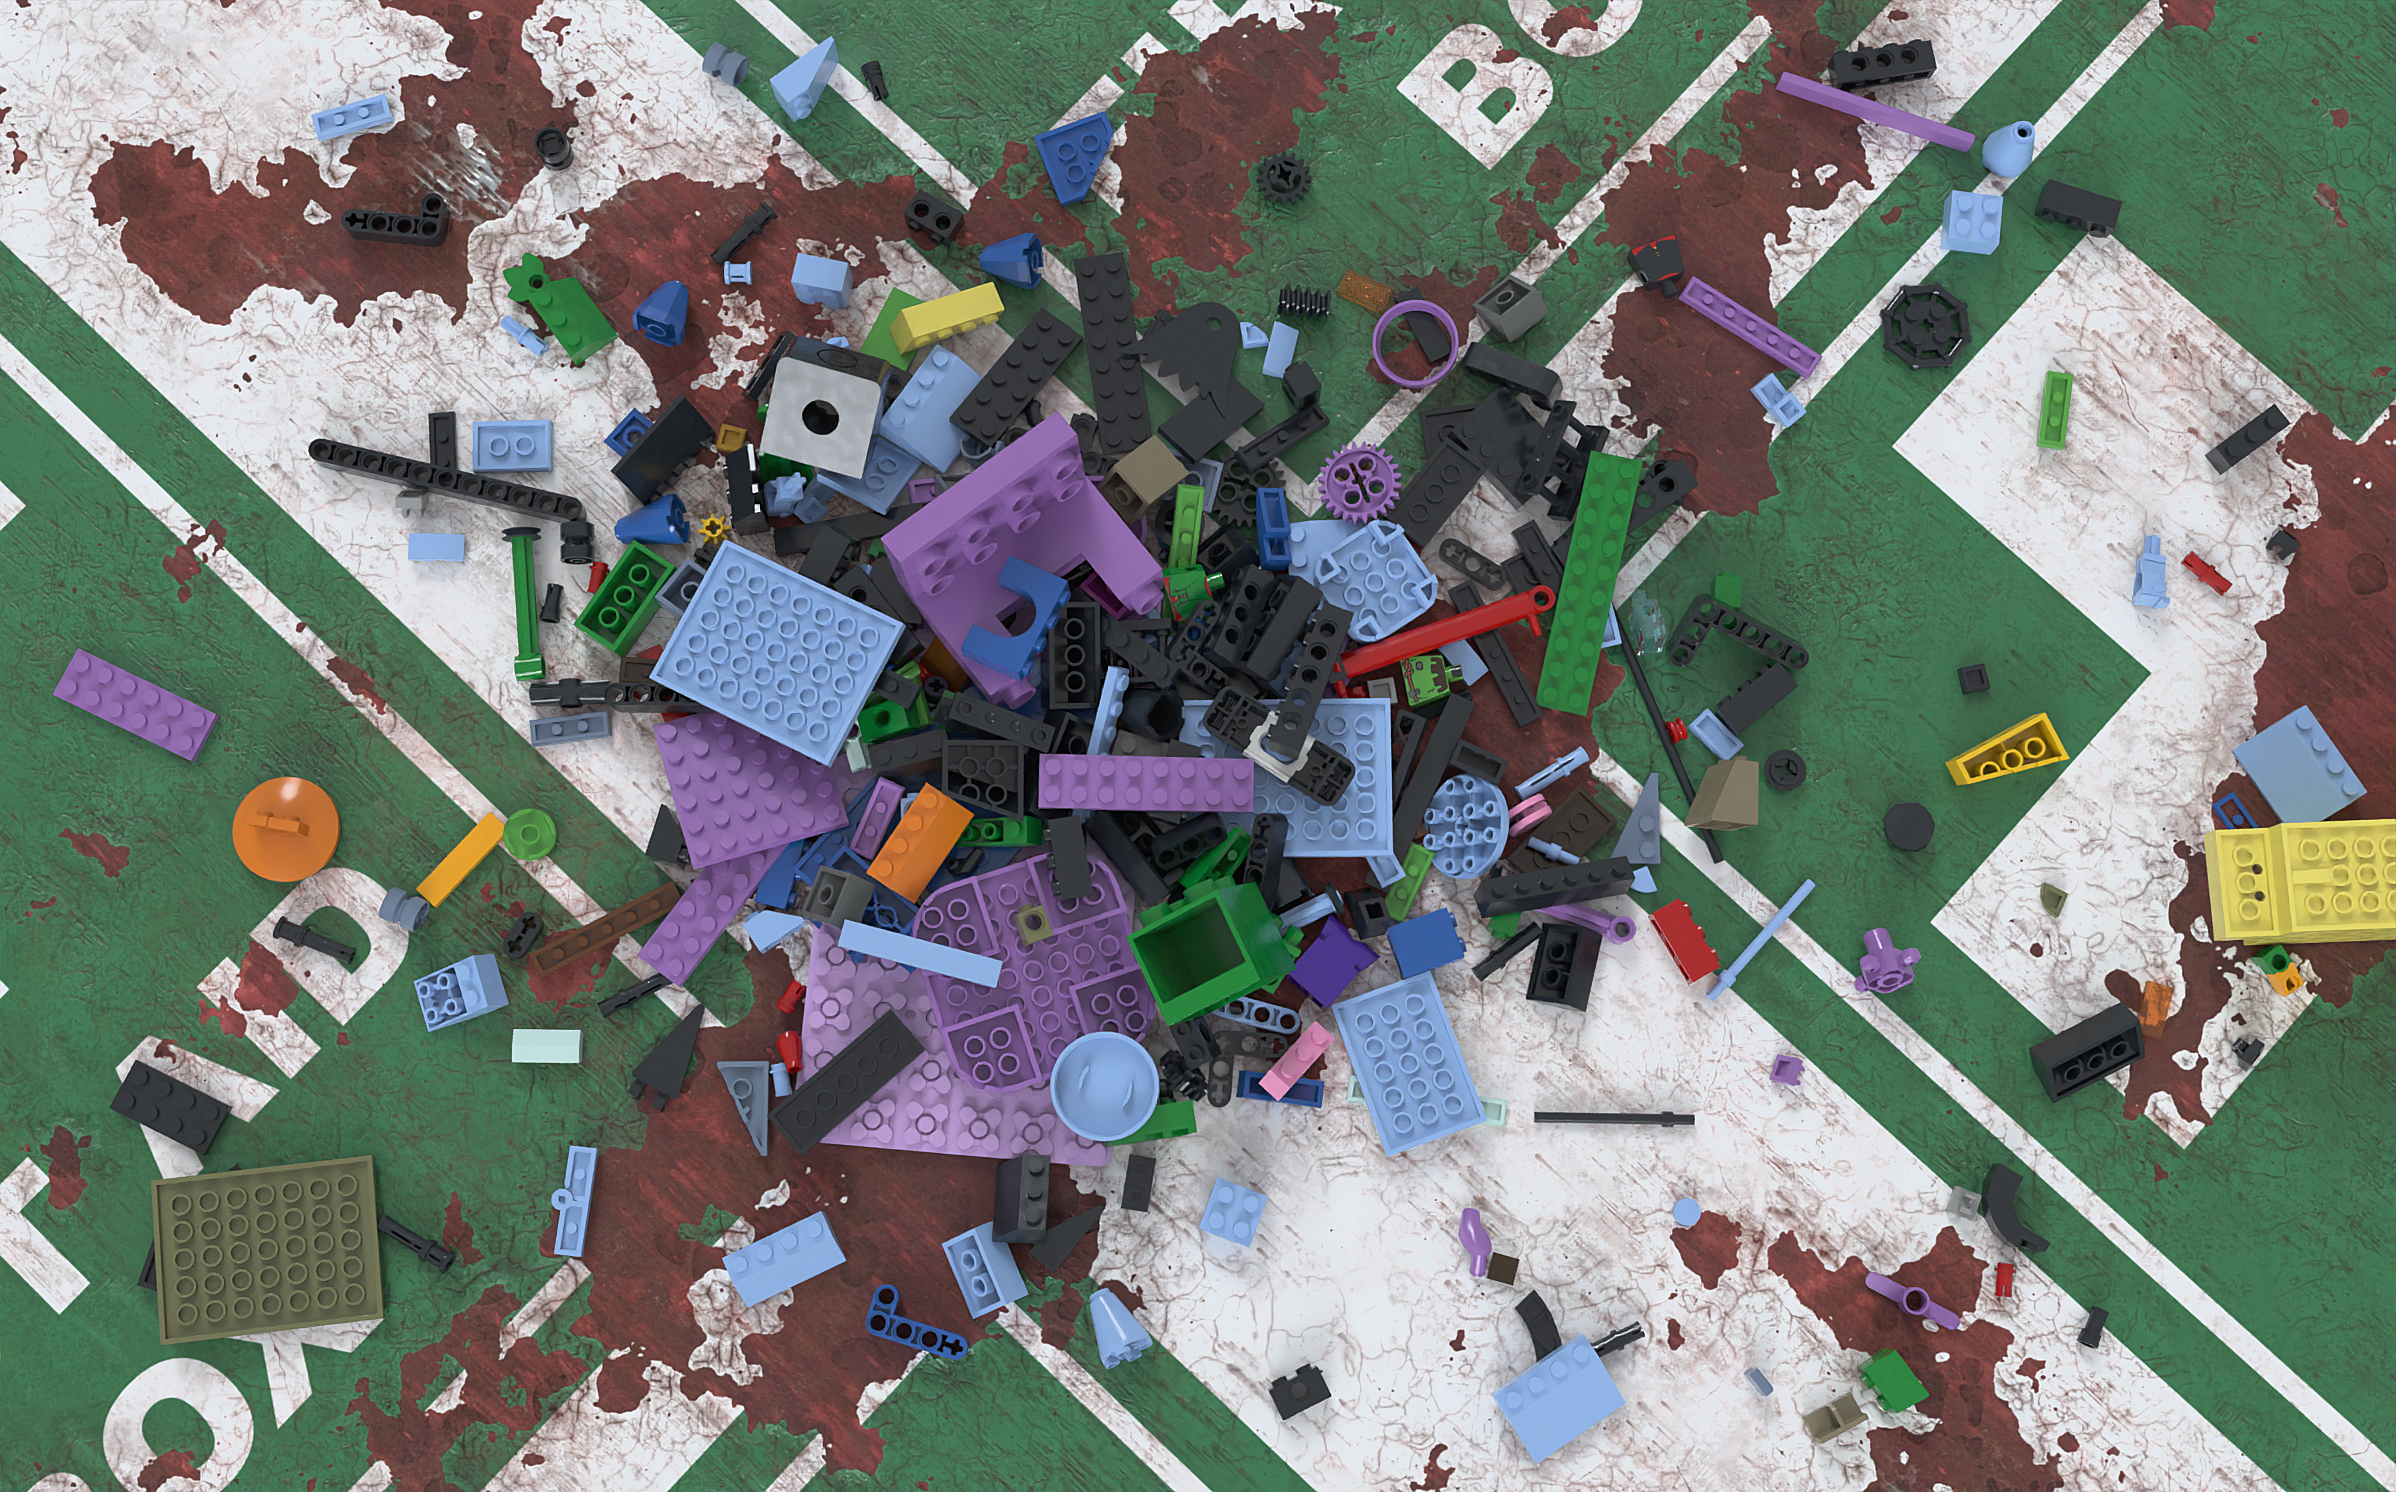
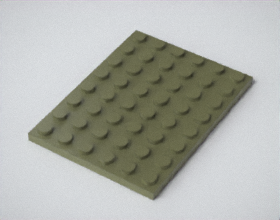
M374 1155L151 1180L160 1345L385 1318L380 1235L377 1229L379 1220Z

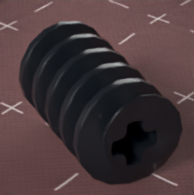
M1287 283L1285 288L1280 291L1277 314H1280L1283 308H1285L1287 316H1290L1292 311L1295 310L1296 317L1300 318L1303 311H1305L1307 319H1310L1313 313H1315L1317 321H1320L1323 315L1326 316L1327 321L1331 291L1327 290L1325 295L1322 296L1321 289L1317 288L1314 295H1312L1311 288L1308 286L1304 293H1302L1300 285H1297L1294 291H1291V285Z

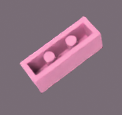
M1315 1021L1269 1070L1259 1084L1279 1101L1335 1038Z

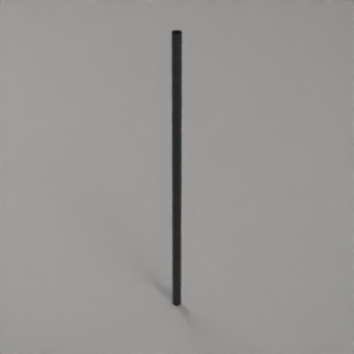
M1612 602L1622 642L1620 644L1689 807H1691L1696 796L1695 791ZM1699 828L1714 864L1724 861L1711 829Z

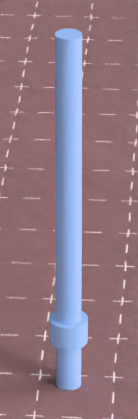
M1807 879L1728 970L1724 969L1717 977L1718 981L1706 993L1708 999L1714 1002L1726 987L1730 988L1736 981L1735 977L1813 890L1816 886L1814 882Z

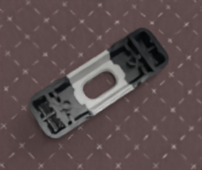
M1235 686L1224 687L1204 714L1203 725L1205 729L1247 758L1254 759L1255 763L1318 804L1325 807L1335 805L1355 776L1354 764L1348 758L1309 734L1306 737L1298 760L1289 765L1279 762L1265 753L1260 747L1261 739L1267 734L1270 724L1276 725L1279 717L1275 716V712ZM1290 722L1284 724L1290 730L1297 728V726Z

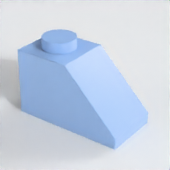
M768 910L753 912L746 918L747 922L743 924L747 933L763 954L808 925L802 917Z

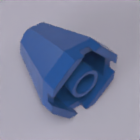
M1024 233L987 246L983 253L980 254V267L983 268L987 275L1024 289H1036L1042 278V273H1037L1038 267H1043L1044 261L1041 240L1036 238L1037 235L1035 233Z
M676 280L662 284L635 309L632 315L634 328L638 331L641 328L646 331L644 336L659 344L671 347L677 342V345H681L686 336L690 297L686 286Z

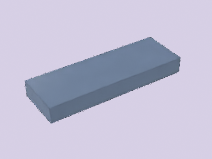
M608 710L529 720L533 747L612 737Z

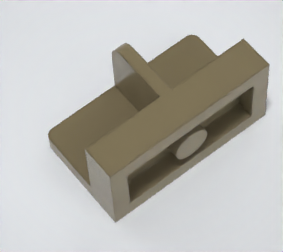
M1848 1392L1803 1416L1802 1419L1814 1441L1823 1444L1868 1420L1869 1417L1866 1413L1861 1412L1852 1393Z

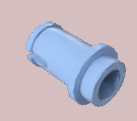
M785 1063L771 1065L772 1070L769 1073L773 1074L775 1096L780 1097L792 1094L789 1072H787Z

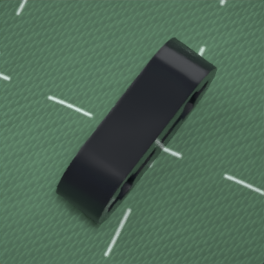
M533 912L523 913L503 942L504 953L513 959L525 957L543 930V919ZM535 918L536 928H530L526 934H523L527 929L525 921ZM522 936L523 939L519 944L522 947L521 951H514L512 954L513 948L510 944L512 942L517 943Z

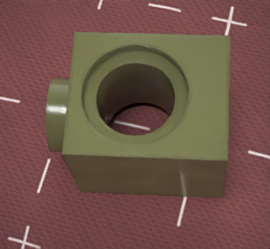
M1030 903L1018 908L1019 913L1014 915L1013 919L1024 947L1053 936L1043 905L1034 907V904ZM1031 916L1037 920L1038 928L1036 930H1031L1027 927V917Z

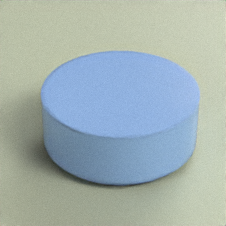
M1684 1198L1674 1204L1672 1213L1674 1219L1679 1224L1693 1225L1699 1220L1701 1210L1696 1201Z

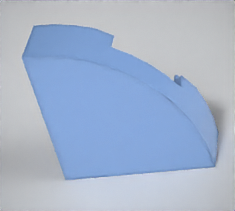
M1240 322L1243 349L1269 346L1268 338L1261 329L1252 323Z
M1647 866L1633 871L1636 879L1630 886L1632 889L1642 893L1657 891Z

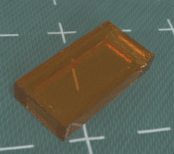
M2149 980L2145 982L2136 1016L2141 1023L2142 1035L2161 1039L2174 988Z

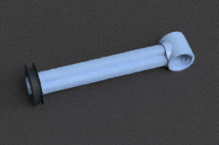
M1329 881L1330 885L1326 887L1322 884L1325 893L1278 915L1284 921L1279 932L1284 935L1290 924L1301 928L1332 912H1335L1339 919L1340 914L1344 913L1347 916L1339 892L1334 889L1332 883Z

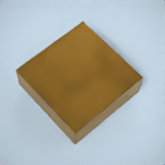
M722 423L715 446L716 450L732 453L745 445L748 431Z

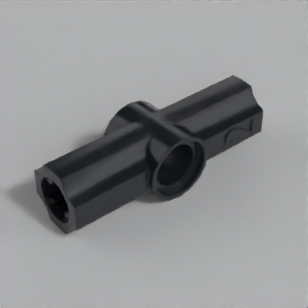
M566 678L559 680V682L531 683L529 688L531 706L581 708L583 705L608 704L604 700L603 693L605 688L611 684V681H583L576 678Z

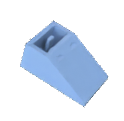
M494 954L473 955L414 981L428 1032L489 1013L509 1004Z

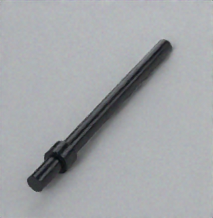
M1662 1111L1661 1114L1534 1112V1123L1653 1124L1673 1128L1674 1125H1694L1695 1116L1694 1114H1673V1111Z

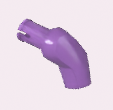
M1465 1208L1461 1215L1458 1237L1464 1248L1471 1254L1469 1273L1473 1276L1481 1277L1487 1273V1255L1492 1251V1243L1489 1235L1481 1226L1480 1212L1473 1208Z

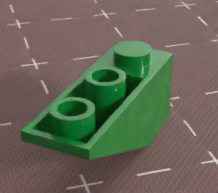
M1023 816V821L1012 817L974 819L969 822L957 840V847L1042 846V819L1030 816Z

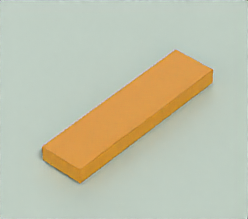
M489 812L416 890L437 908L503 839L505 824L493 813Z

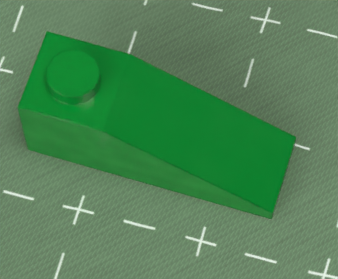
M1235 827L1227 834L1224 842L1197 857L1178 882L1188 889L1207 879L1213 878V881H1216L1225 876L1232 875L1248 855L1251 836L1241 827Z

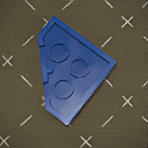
M1105 111L1034 136V141L1061 207L1085 199L1113 140L1114 133Z

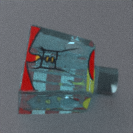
M1646 590L1636 591L1631 594L1633 604L1628 614L1636 655L1638 657L1662 652L1669 633L1658 599L1649 600Z

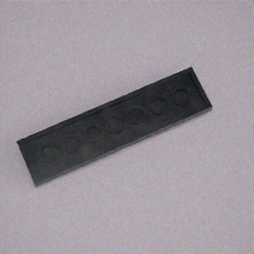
M1124 252L1073 259L1102 454L1108 456L1129 453L1150 439L1152 433L1139 354L1115 352L1122 347L1137 342Z

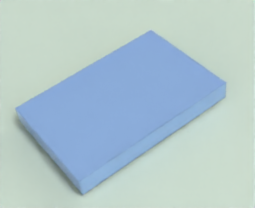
M551 420L473 422L474 474L552 472Z

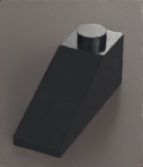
M1099 1205L1048 1229L1046 1244L1029 1243L1033 1247L1030 1253L1055 1273L1106 1208Z

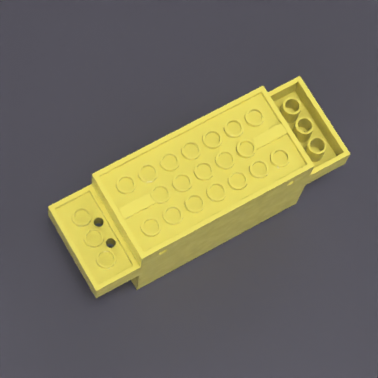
M2396 819L2280 823L2270 828L2214 830L2204 834L2214 941L2243 940L2244 945L2396 939Z

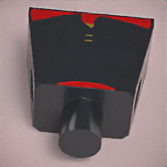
M1675 233L1630 249L1627 261L1647 291L1660 288L1665 299L1672 298L1679 293L1675 282L1682 278L1684 267Z

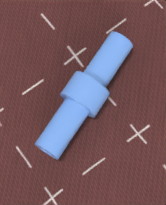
M1531 836L1527 845L1545 853V857L1556 861L1558 859L1569 865L1578 864L1580 859L1561 850V846L1551 843L1550 845Z

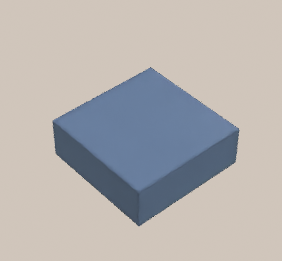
M1750 1368L1744 1373L1762 1396H1768L1774 1391V1388L1759 1369Z

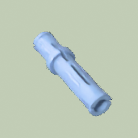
M1580 746L1565 757H1558L1555 759V763L1522 784L1515 786L1514 789L1519 798L1525 801L1528 797L1560 777L1569 776L1571 774L1570 771L1589 761V757Z

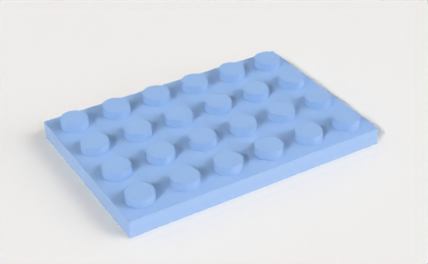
M1430 970L1330 1007L1386 1157L1487 1121Z

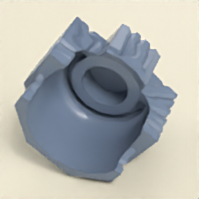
M966 435L964 440L960 439L958 443L966 462L975 470L1007 447L1002 441L997 440L994 448L989 447V449H986L968 435Z

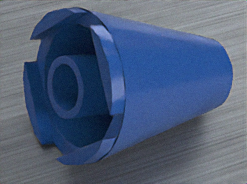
M667 494L618 519L617 525L614 527L615 536L623 544H631L633 540L641 545H682L687 543L690 539V522H684L683 513H687L686 507L678 494Z

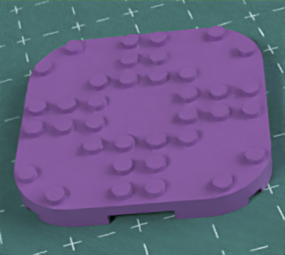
M1048 852L1001 869L943 886L932 893L919 908L913 921L911 937L1003 961L996 988L919 968L949 1062L957 1075L972 1087L990 1093H1006L1050 1079L1055 1063L1065 1048L1078 1038L1090 1033L1115 1032L1128 1036L1138 1043L1146 1036L1155 1014V999L1142 976V970L1126 936L1132 934V930L1126 915L1127 909L1119 885L1111 870L1100 859H1096L1086 853L1093 895L1088 898L1058 902L1057 896L1053 897L1051 881L1054 880L1053 870H1048L1046 854H1050ZM1033 903L1034 907L1043 905L1053 936L1024 947L1013 916L1019 913L1018 908ZM1031 916L1027 917V927L1031 930H1036L1038 928L1037 920Z

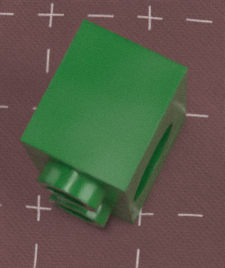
M887 699L886 702L881 704L877 702L866 705L865 710L860 711L857 717L863 743L879 745L921 729L915 704L910 711ZM890 714L889 722L886 723V717Z

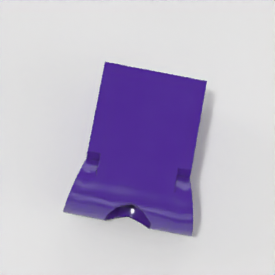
M1330 914L1320 936L1295 963L1297 970L1287 974L1285 978L1325 1012L1355 976L1377 961L1380 956L1367 944L1352 939L1347 927Z

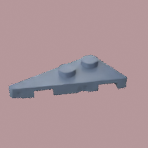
M1651 773L1610 858L1627 856L1630 865L1660 864L1658 773Z
M717 1062V1067L725 1079L728 1090L736 1102L735 1104L744 1123L748 1127L756 1148L761 1156H768L769 1118L767 1115L769 1114L770 1062Z

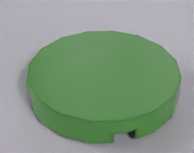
M532 808L518 810L511 815L503 830V840L507 850L511 855L525 861L539 860L549 854L555 845L557 835L555 824L549 815Z

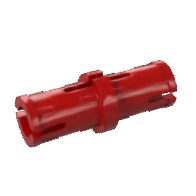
M2190 551L2181 561L2182 565L2199 577L2198 580L2201 583L2205 582L2219 593L2220 596H2223L2224 592L2226 593L2233 585V583L2215 570L2216 567L2214 565H2209L2193 551Z

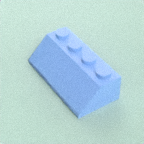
M820 1211L722 1258L732 1283L748 1308L847 1261L825 1211Z

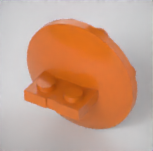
M296 777L275 778L257 786L241 802L233 822V842L242 862L255 874L275 882H294L312 876L328 863L338 846L341 823L336 805L331 797L319 786Z

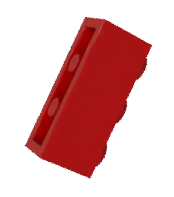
M1678 898L1652 913L1648 918L1689 985L1720 967L1718 964L1720 959L1716 951L1712 947L1709 948L1704 940L1706 935L1701 926L1695 925L1691 919L1692 911L1688 904L1681 902Z

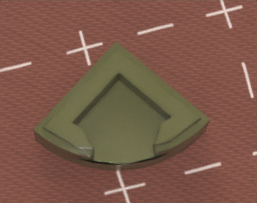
M2044 882L2040 887L2041 903L2054 918L2059 917L2068 893Z

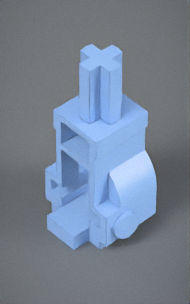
M797 472L790 477H778L775 481H768L764 485L763 491L768 516L786 518L794 513L796 503L804 498L802 485L806 483L805 477H801L800 473Z
M2155 534L2145 536L2144 553L2136 561V578L2132 599L2133 604L2149 606L2153 610H2157V608L2165 609L2170 604V597H2165L2167 556L2160 555L2161 538Z

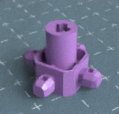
M1877 928L1865 933L1863 941L1868 955L1860 959V967L1863 974L1854 981L1855 989L1859 992H1867L1872 989L1884 994L1912 983L1915 976L1912 966L1921 958L1919 951L1915 948H1908L1903 951L1894 948L1889 931L1885 928Z

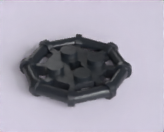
M1939 282L1927 285L1907 286L1904 284L1900 286L1899 292L1879 313V317L1882 319L1885 341L1884 349L1891 351L1910 366V370L1913 371L1924 368L1944 367L1947 369L1951 367L1952 362L1965 346L1972 342L1973 337L1970 335L1967 303H1962L1944 289ZM1931 294L1929 301L1915 302L1912 297ZM1937 296L1953 309L1946 311L1943 305L1937 304ZM1905 301L1908 306L1907 310L1902 316L1895 314L1894 312ZM1957 315L1959 333L1952 331L1951 317ZM1892 322L1898 323L1900 336L1898 338H1894ZM1923 322H1927L1931 326L1928 333H1925L1924 329L1919 328V325ZM1948 339L1956 341L1951 349L1945 353L1942 346ZM1903 343L1905 345L1908 344L1909 346H1911V350L1915 352L1914 356L1911 355L1904 348H1902L1899 344ZM1935 352L1937 355L1934 358L1921 359L1920 357L1921 353Z

